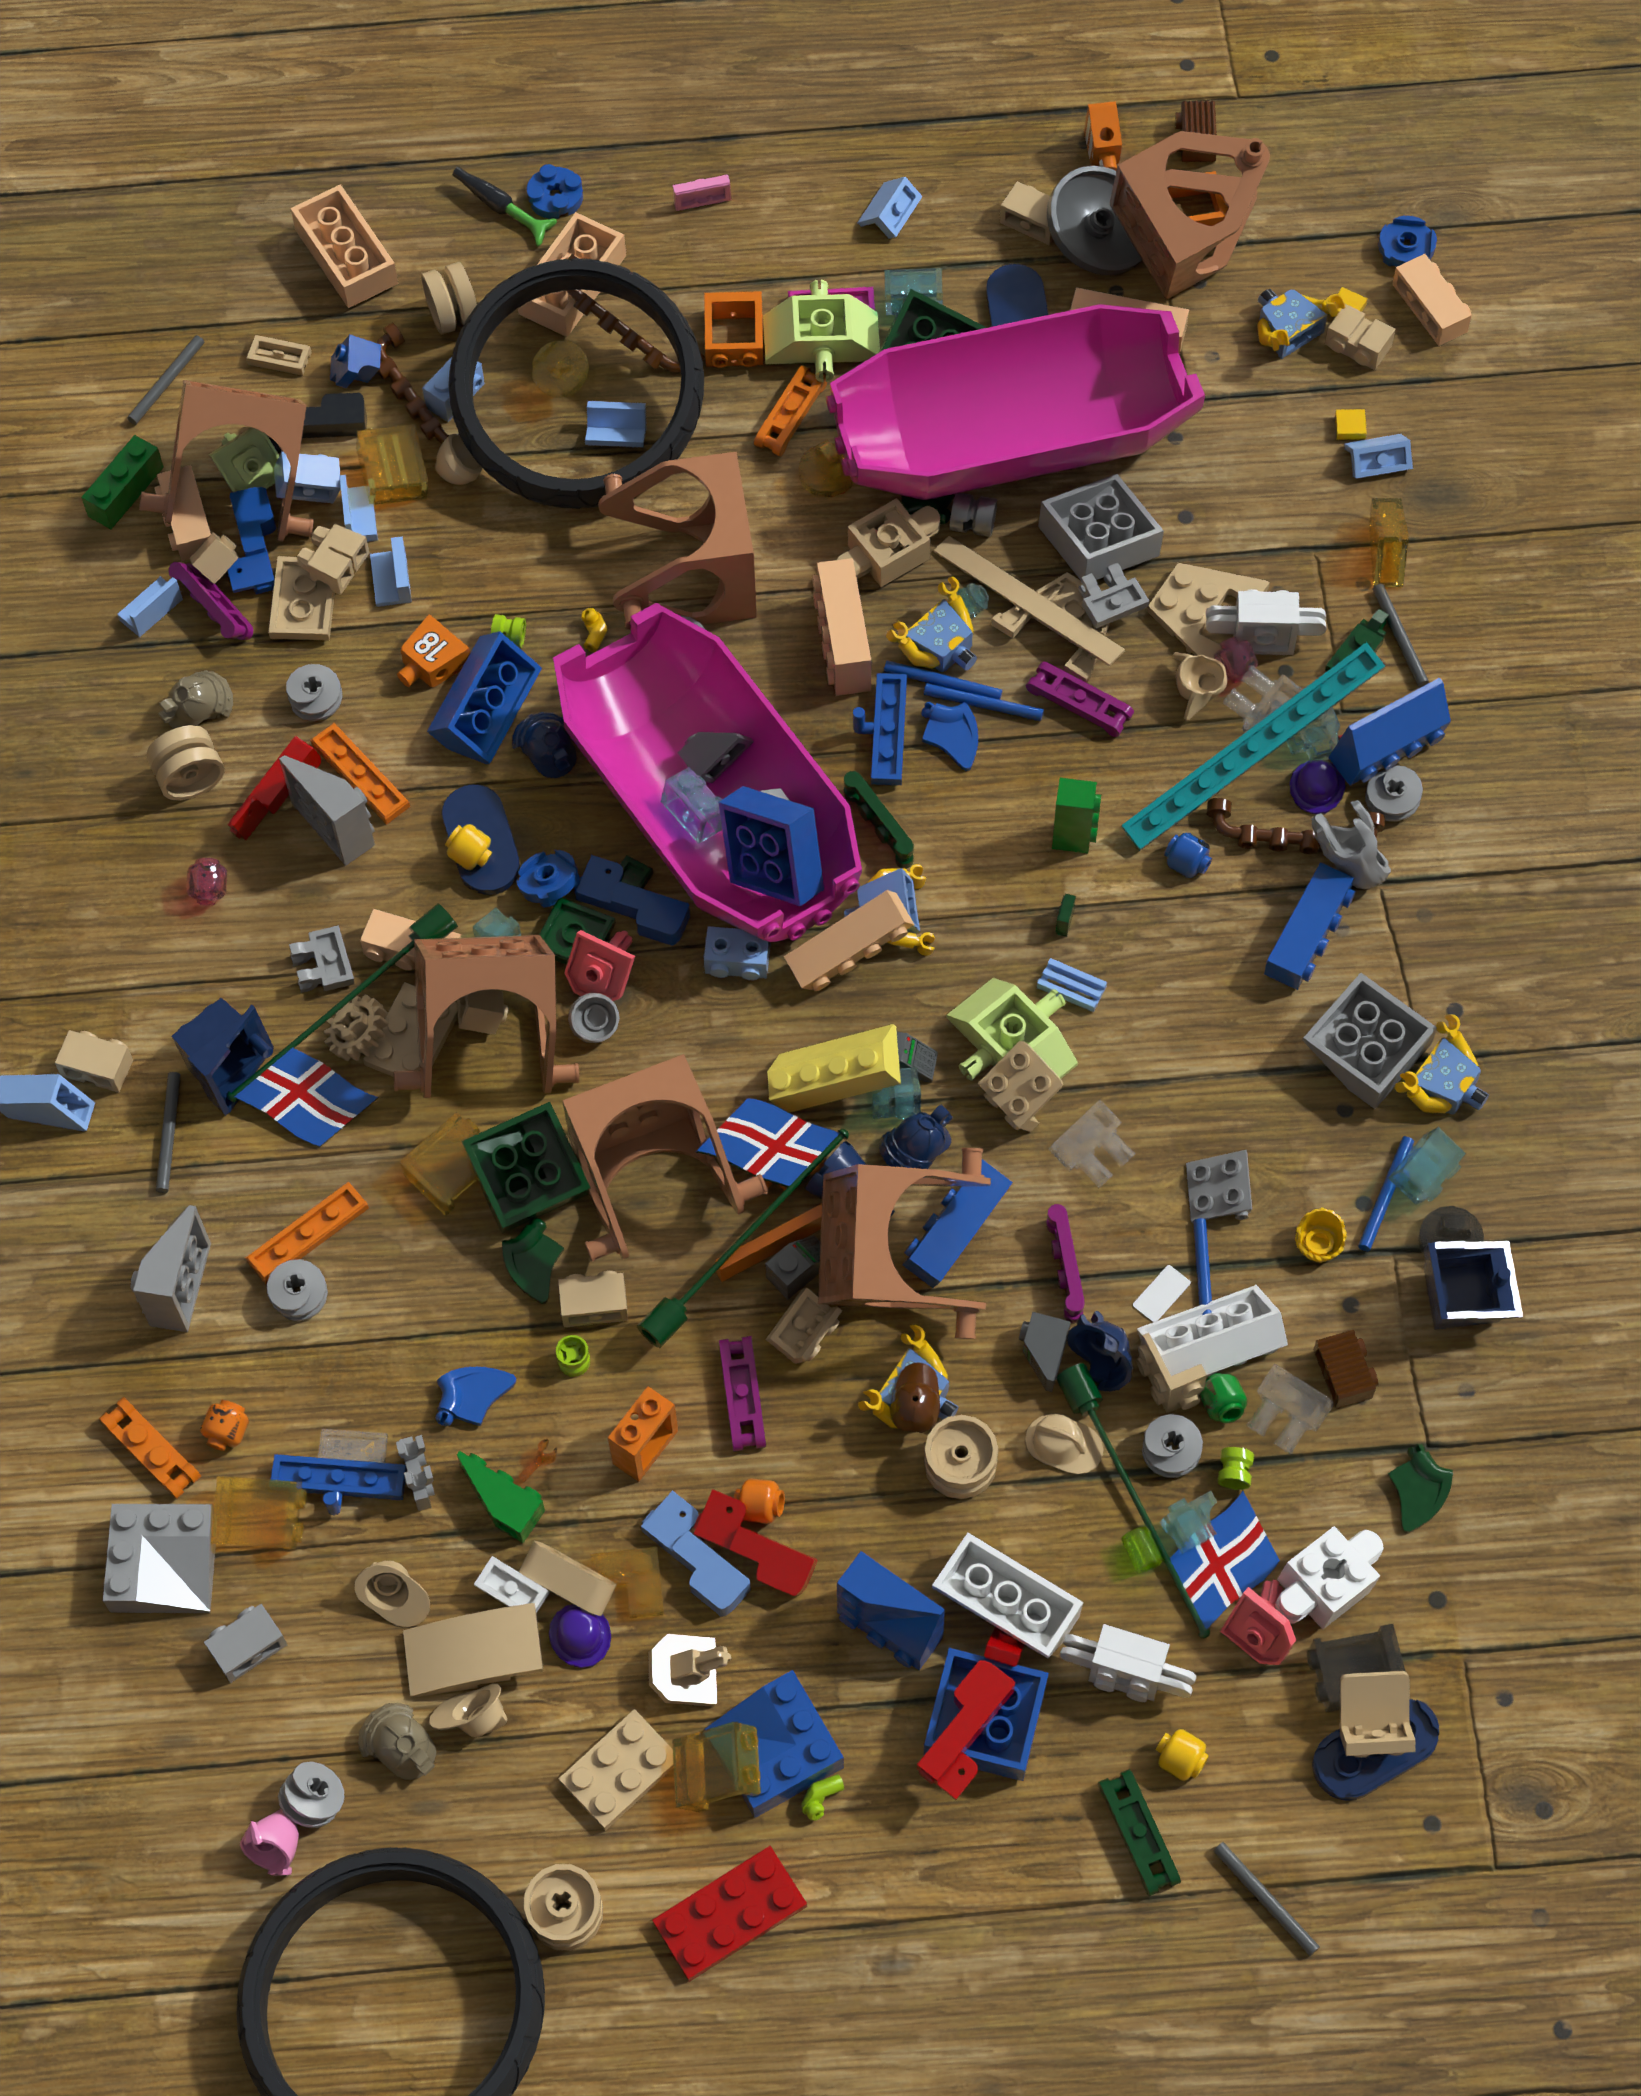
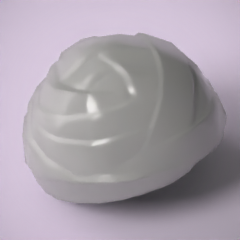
M588 993L579 997L573 1003L568 1017L569 1025L574 1035L582 1041L589 1043H599L610 1038L617 1030L620 1019L619 1011L614 1001L600 993Z

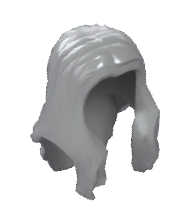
M1359 800L1351 802L1359 817L1358 819H1353L1355 825L1353 828L1330 826L1322 813L1312 817V828L1315 838L1321 846L1324 856L1335 864L1338 871L1354 877L1352 886L1370 889L1371 887H1377L1386 880L1391 872L1388 866L1389 862L1377 849L1374 823L1370 814Z

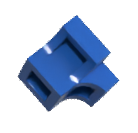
M349 334L342 344L337 345L334 354L331 356L330 381L336 382L337 386L347 388L353 380L368 383L380 369L381 344Z

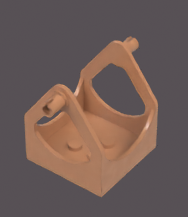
M1180 131L1118 164L1109 204L1166 300L1227 266L1256 202L1257 188L1270 160L1269 150L1262 143V140L1258 138L1245 139ZM1179 150L1231 157L1234 159L1237 168L1241 171L1242 177L1175 169L1165 170L1168 157ZM1168 188L1219 194L1223 197L1229 209L1224 220L1214 226L1198 223L1180 211L1173 202ZM1216 247L1213 256L1200 262L1213 248Z
M183 380L169 491L165 496L142 491L139 510L162 513L163 517H165V523L171 524L182 453L186 445L198 434L212 427L226 424L244 425L255 428L271 437L279 445L282 452L285 453L291 466L285 498H281L277 541L283 542L288 534L311 538L314 519L290 516L289 513L307 405L301 399Z
M737 452L661 462L623 485L622 477L618 474H610L604 477L603 482L606 495L602 496L598 503L602 514L666 532H683L703 543L693 554L675 559L623 588L613 596L614 607L624 612L626 629L631 630L632 615L655 604V602L649 601V593L683 573L695 569H705L719 577L718 589L710 604L700 612H688L660 604L661 606L680 616L691 617L700 622L701 625L757 617L754 552ZM688 473L701 482L709 492L703 506L687 517L675 518L634 505V498L673 474Z
M540 935L414 939L416 1018L420 1067L419 1071H394L395 1091L420 1089V1092L423 1093V1098H431L433 1028L446 1008L459 998L476 991L488 989L514 992L535 1004L543 1092L551 1093L552 1087L557 1083H579L578 1063L554 1065L556 1042L555 955ZM544 1015L546 1016V1018H547V1020H548V1023H547V1035H546V1029H545V1019H544Z
M684 1054L562 1100L570 1145L591 1187L589 1195L608 1233L585 1242L592 1262L614 1252L617 1255L620 1254L622 1259L629 1257L626 1243L606 1190L613 1178L625 1166L641 1157L655 1153L674 1152L700 1160L710 1168L713 1177L738 1215L744 1213L745 1201L768 1194L766 1183L761 1174L738 1184L734 1180L715 1123ZM700 1115L706 1124L720 1166L714 1157L696 1153L707 1140Z
M962 1148V1174L935 1169L862 1164L824 1174L818 1304L896 1309L953 1310V1312H956L955 1338L976 1339V1313H979V1310H986V1303L922 1296L915 1292L903 1281L894 1267L888 1246V1225L897 1200L909 1186H990L991 1179L981 1175L983 1149Z

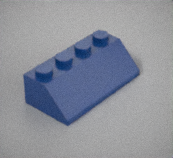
M501 631L480 636L427 732L448 750L484 764H490L542 667Z
M1438 678L1347 727L1328 758L1349 785L1360 780L1363 783L1367 782L1377 774L1378 770L1382 768L1389 770L1400 761V758L1404 756L1411 758L1421 751L1424 745L1429 743L1433 746L1445 737L1444 731L1451 722L1443 681Z

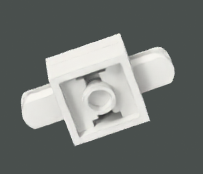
M1253 589L1238 591L1236 606L1212 605L1206 610V630L1209 633L1233 634V654H1250L1254 652V654L1293 655L1297 635L1320 636L1326 631L1325 610L1322 608H1299L1298 592L1286 590L1260 592Z
M1335 1526L1287 1562L1277 1579L1285 1590L1277 1598L1276 1610L1289 1619L1291 1624L1299 1622L1309 1614L1322 1629L1326 1628L1368 1595L1380 1578V1575L1371 1566L1378 1560L1383 1551V1543L1380 1537L1372 1531L1363 1530L1350 1540H1347Z
M1103 1624L1098 1642L1073 1634H1068L1064 1638L1063 1643L1066 1647L1061 1649L1060 1657L1065 1661L1090 1668L1088 1681L1093 1682L1094 1686L1100 1690L1113 1692L1116 1689L1126 1692L1129 1698L1139 1702H1146L1147 1699L1154 1701L1157 1690L1183 1698H1188L1192 1694L1193 1689L1190 1685L1195 1683L1196 1675L1192 1671L1165 1663L1170 1644Z

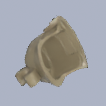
M204 670L195 672L190 676L182 677L168 693V698L159 703L163 711L159 712L158 715L164 723H169L173 729L188 725L197 726L203 720H213L219 718L221 714L229 717L233 707V693L227 680L214 671Z
M387 1703L371 1712L359 1731L358 1745L362 1757L372 1755L397 1777L404 1780H413L423 1775L426 1776L435 1767L436 1748L433 1740L425 1729L412 1718L414 1716L412 1713L413 1708L402 1703Z

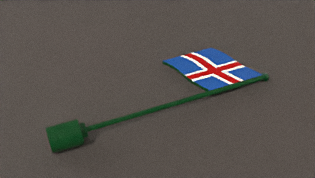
M439 903L432 907L409 927L412 933L408 936L411 942L232 1093L228 1091L227 1099L231 1102H235L238 1099L266 1113L293 1135L318 1147L324 1145L379 1097L354 1087L324 1063L294 1048L415 947L414 939L446 938L458 927L451 915Z
M747 1098L717 1129L729 1164L754 1177L761 1174L765 1181L787 1187V1189L680 1300L675 1297L671 1300L664 1297L637 1325L640 1333L651 1344L661 1348L688 1320L685 1315L687 1309L684 1304L843 1139H848L849 1133L847 1130L840 1129L836 1132L808 1123L773 1104ZM709 1137L696 1153L717 1158Z
M1084 1363L1067 1368L1057 1375L1056 1380L1074 1414L1081 1413L1083 1417L1090 1416L1200 1631L1198 1636L1203 1639L1209 1637L1210 1629L1208 1628L1231 1604L1240 1599L1248 1587L1253 1589L1262 1583L1280 1561L1244 1491H1242L1227 1510L1193 1533L1169 1558L1095 1413L1100 1408L1098 1404L1103 1398Z

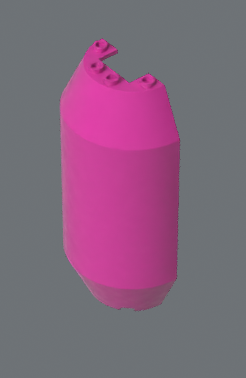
M1098 304L884 349L830 383L831 395L826 396L829 413H834L838 437L834 438L837 454H843L844 456L841 462L845 476L850 475L852 481L857 485L927 500L1143 454L1201 411L1204 405L1205 394L1197 374L1187 375L1178 353L1179 330L1171 311Z
M655 603L631 616L630 634L586 657V652L578 644L553 657L564 726L567 733L699 909L764 941L776 942L788 938L793 941L800 938L806 930L814 925L820 926L829 921L832 917V912L848 895L858 889L860 885L858 880L861 876L862 866L850 805L718 636ZM698 732L737 733L750 737L754 741L713 783L698 780L678 754L685 746V741ZM745 786L758 791L781 788L790 801L814 808L824 890L802 906H797L730 883L718 802L740 787Z

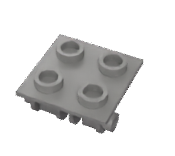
M1247 1150L1186 1163L1192 1223L1193 1220L1198 1218L1208 1220L1234 1214L1237 1220L1248 1218V1213L1252 1210Z

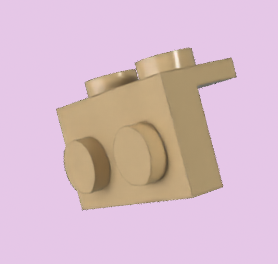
M803 1288L766 1340L795 1364L811 1361L821 1349L819 1343L825 1335L829 1336L838 1326L839 1320L837 1318L842 1310L837 1306L831 1308L826 1304H818V1296L808 1288Z

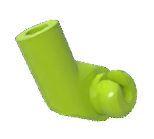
M837 1774L810 1785L801 1803L803 1814L807 1815L810 1820H818L824 1815L822 1803L826 1796L844 1790L843 1780L840 1775Z

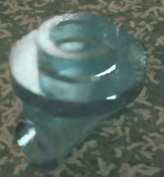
M970 583L966 588L957 591V595H960L965 603L970 619L975 618L977 613L988 608L987 601L989 596L981 585L977 586L974 583Z

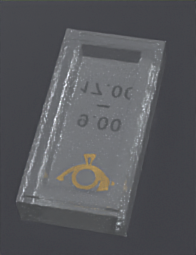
M322 1429L318 1458L385 1463L388 1434Z

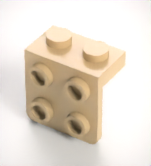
M1019 1041L978 1084L986 1092L984 1097L994 1107H1000L1006 1114L1005 1120L1014 1129H1023L1031 1132L1039 1124L1034 1115L1062 1088L1063 1081L1027 1042Z
M1150 1334L1142 1335L1141 1344L1138 1347L1139 1358L1136 1359L1142 1376H1148L1153 1385L1150 1387L1156 1404H1162L1166 1413L1181 1407L1183 1410H1187L1199 1404V1395L1204 1390L1207 1377L1202 1364L1171 1376Z
M1407 1672L1354 1673L1341 1676L1340 1737L1346 1756L1361 1758L1372 1754L1398 1756L1408 1752H1415V1737L1409 1723L1410 1679Z

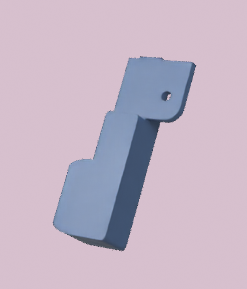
M672 1490L655 1511L652 1510L642 1521V1532L693 1572L690 1578L691 1593L719 1616H726L750 1592V1580L690 1532L698 1518V1511ZM685 1513L686 1516L680 1517V1514Z

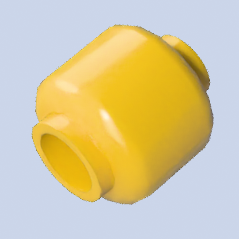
M471 824L463 827L458 825L445 843V846L448 847V857L466 870L475 868L477 864L483 867L493 853L488 850L491 844L490 837Z
M1178 1729L1172 1736L1165 1733L1156 1748V1751L1161 1753L1158 1760L1159 1766L1182 1781H1186L1190 1777L1196 1779L1209 1758V1755L1205 1753L1206 1744L1184 1729Z

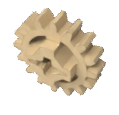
M366 994L362 999L356 996L353 998L352 1003H347L336 1013L335 1018L327 1020L331 1024V1028L324 1030V1034L328 1036L325 1044L330 1047L329 1050L339 1058H343L345 1061H349L351 1057L358 1061L361 1053L366 1056L370 1055L369 1048L371 1046L377 1048L379 1046L377 1039L386 1035L382 1028L389 1025V1022L384 1019L388 1012L383 1009V1005L376 999L370 998Z

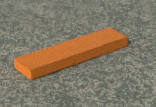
M335 723L310 740L312 746L353 789L358 787L367 799V805L386 825L410 808L409 801Z
M347 1182L248 1255L246 1261L267 1285L271 1272L278 1265L288 1260L302 1259L368 1210L369 1206L350 1182Z
M822 1204L740 1246L716 1271L721 1282L776 1254L789 1243L806 1238L821 1230Z

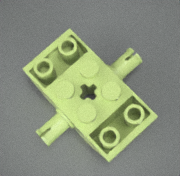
M818 280L810 283L811 295L791 296L763 315L765 364L815 363L816 379L823 382V372H825L826 382H829L834 378L833 362H863L878 354L880 350L878 313L850 294L828 295V283L821 280V289H818Z
M996 978L989 980L946 1015V1018L978 1049L967 1060L959 1064L962 1074L965 1076L969 1073L966 1078L972 1081L989 1065L995 1066L1019 1041H1024L1062 1079L1078 1065L1059 1028L1049 1019L1053 1013L1065 1006L1066 1002L1063 996L1059 994L1056 997L1055 995L1058 994V991L1052 989L1045 997L1034 1004L1016 985Z

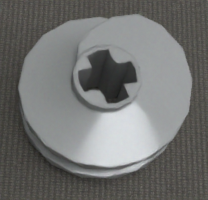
M308 664L299 667L290 675L286 682V692L293 712L303 720H324L333 715L340 707L343 697L340 681L336 673L326 666Z
M1397 765L1389 770L1377 773L1367 785L1365 801L1368 809L1371 812L1383 814L1385 821L1407 819L1416 812L1420 805L1423 792L1421 780L1415 771L1405 766Z
M301 1259L288 1260L278 1265L271 1272L267 1282V1294L271 1304L289 1320L300 1322L311 1319L321 1311L326 1303L328 1290L325 1278L320 1269L311 1262ZM300 1287L301 1291L295 1292L294 1288Z
M1168 1414L1158 1417L1150 1423L1144 1434L1142 1456L1146 1465L1154 1473L1166 1478H1178L1190 1473L1197 1466L1201 1458L1203 1448L1201 1433L1195 1424L1184 1416ZM1173 1442L1174 1446L1179 1445L1178 1449L1172 1450L1171 1446L1167 1447V1443Z
M303 1762L294 1769L281 1785L278 1793L279 1806L284 1814L294 1823L304 1827L318 1828L327 1825L334 1819L337 1812L340 1811L344 1803V1788L341 1780L328 1767L316 1762Z

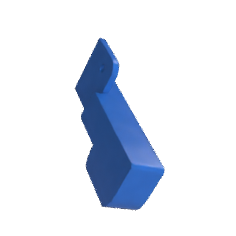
M253 487L230 493V499L246 556L238 558L228 569L233 593L254 588L255 594L274 590L275 579L263 536L273 533L276 530V525L266 488Z
M591 855L583 876L580 877L581 881L574 889L576 900L636 919L637 933L640 936L671 946L677 944L690 918L689 904L620 882L624 874L623 867L620 864Z

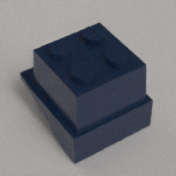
M223 998L207 1006L202 1013L189 1023L182 1025L171 1036L188 1070L200 1082L208 1099L225 1116L231 1112L239 1101L238 1099L235 1102L229 1101L227 1099V1092L230 1091L232 1093L251 1077L265 1059L273 1054L274 1049L256 1008L251 1004L248 1010L241 1016Z
M1464 1241L1427 1244L1423 1251L1425 1258L1423 1268L1434 1330L1497 1323L1502 1319L1523 1317L1509 1241L1466 1243Z

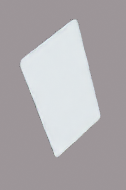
M1167 1265L1133 1303V1306L1152 1322H1156L1186 1290L1191 1281L1172 1266Z

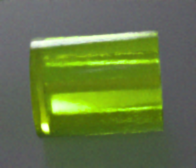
M1147 1526L1136 1528L1122 1536V1543L1136 1573L1149 1571L1163 1562V1558Z

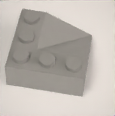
M1118 474L1041 502L1038 527L1080 580L1091 573L1096 580L1109 574L1107 567L1117 562L1123 570L1160 556L1164 530Z
M285 755L279 758L291 803L345 866L375 846L372 835L375 830L369 821L371 814L365 806L367 799L358 787L353 789L345 779Z
M1360 973L1303 1037V1041L1349 1091L1376 1109L1392 1091L1395 1084L1402 1079L1400 1074L1408 1072L1430 1047L1437 1027L1367 976Z
M189 1205L168 1225L165 1234L161 1236L158 1242L141 1260L139 1270L133 1272L131 1290H133L136 1300L142 1308V1313L152 1327L188 1332L211 1246L210 1239L196 1206Z
M112 1504L103 1602L110 1613L211 1612L218 1516L212 1504Z

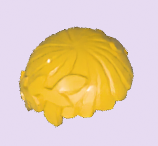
M1322 1207L1314 1209L1310 1213L1308 1212L1303 1216L1296 1228L1295 1241L1297 1248L1311 1261L1322 1263L1332 1260L1344 1250L1347 1238L1344 1221L1333 1210H1327Z

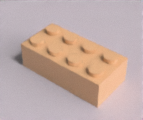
M341 184L290 208L296 232L348 308L398 284L394 261Z
M575 212L537 265L559 259H568L571 254L579 259H594L620 265L626 257L624 234ZM582 290L593 300L600 293L598 291ZM567 291L538 297L518 308L519 315L565 337L569 336L584 315L574 307L577 301Z
M853 558L817 563V575H812L814 587L813 600L815 609H818L819 634H822L823 639L822 652L824 660L827 661L826 674L828 685H834L836 696L871 691V655Z

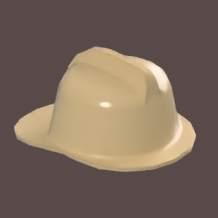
M1049 1414L1039 1417L1032 1422L1025 1438L1027 1449L1033 1458L1067 1473L1077 1475L1088 1473L1095 1469L1102 1460L1104 1449L1098 1434L1087 1425L1064 1415Z
M394 1561L373 1562L370 1567L360 1572L355 1580V1593L358 1599L396 1626H416L426 1619L430 1611V1600L427 1592L420 1584L410 1578L407 1570L400 1563Z
M489 1684L480 1689L449 1698L433 1711L430 1716V1725L438 1730L458 1727L471 1737H480L504 1726L507 1723V1716L498 1699L501 1687L498 1684Z

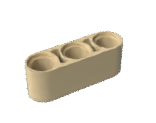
M533 1541L519 1570L522 1575L598 1616H602L617 1586L608 1578L538 1541Z

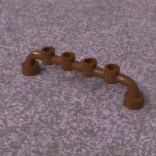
M571 254V256L568 258V260H569V259H573V258H577V257H576L575 255ZM566 290L577 301L574 304L576 309L586 316L591 312L598 317L599 321L596 324L609 334L613 330L620 334L622 339L619 342L632 352L638 348L646 354L643 360L655 370L660 365L669 372H681L678 361L668 358L582 290ZM701 354L702 361L705 358L703 354Z
M392 322L383 328L385 334L377 341L378 344H381L380 369L378 373L383 380L389 377L394 383L390 385V388L398 400L403 397L407 399L409 403L405 405V408L413 420L418 417L422 419L424 423L419 426L428 440L435 437L442 444L449 435L443 430L438 419L428 410L423 399L413 390L408 379L398 370L393 359L386 353V348L390 344L396 348L405 342L400 330Z
M1212 798L1207 802L1206 814L1213 818V824L1217 831L1225 837L1238 839V846L1241 848L1252 849L1256 847L1257 841L1269 842V849L1273 851H1285L1288 844L1300 845L1301 853L1316 854L1318 852V846L1320 845L1315 838L1313 830L1291 832L1281 827L1269 830L1258 829L1254 825L1230 826L1226 823L1225 819L1231 816L1232 802L1224 798ZM1368 812L1374 823V835L1377 837L1378 832H1382L1385 829V816L1378 812Z

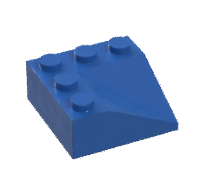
M745 786L740 787L718 802L730 883L797 906H802L824 890L814 808Z
M860 1551L837 1582V1613L840 1614L839 1619L851 1629L858 1627L867 1633L866 1638L876 1647L882 1649L885 1646L894 1652V1658L907 1668L913 1666L920 1670L943 1639L945 1609Z
M949 1648L924 1743V1755L961 1711L954 1703L955 1689L979 1660H985L1015 1681L1014 1693L971 1744L965 1754L976 1762L978 1770L1024 1781L1049 1673L1020 1665L1013 1667L985 1658L984 1656Z
M793 1670L761 1687L704 1729L754 1818L808 1789L812 1783L823 1780L844 1768L842 1753Z

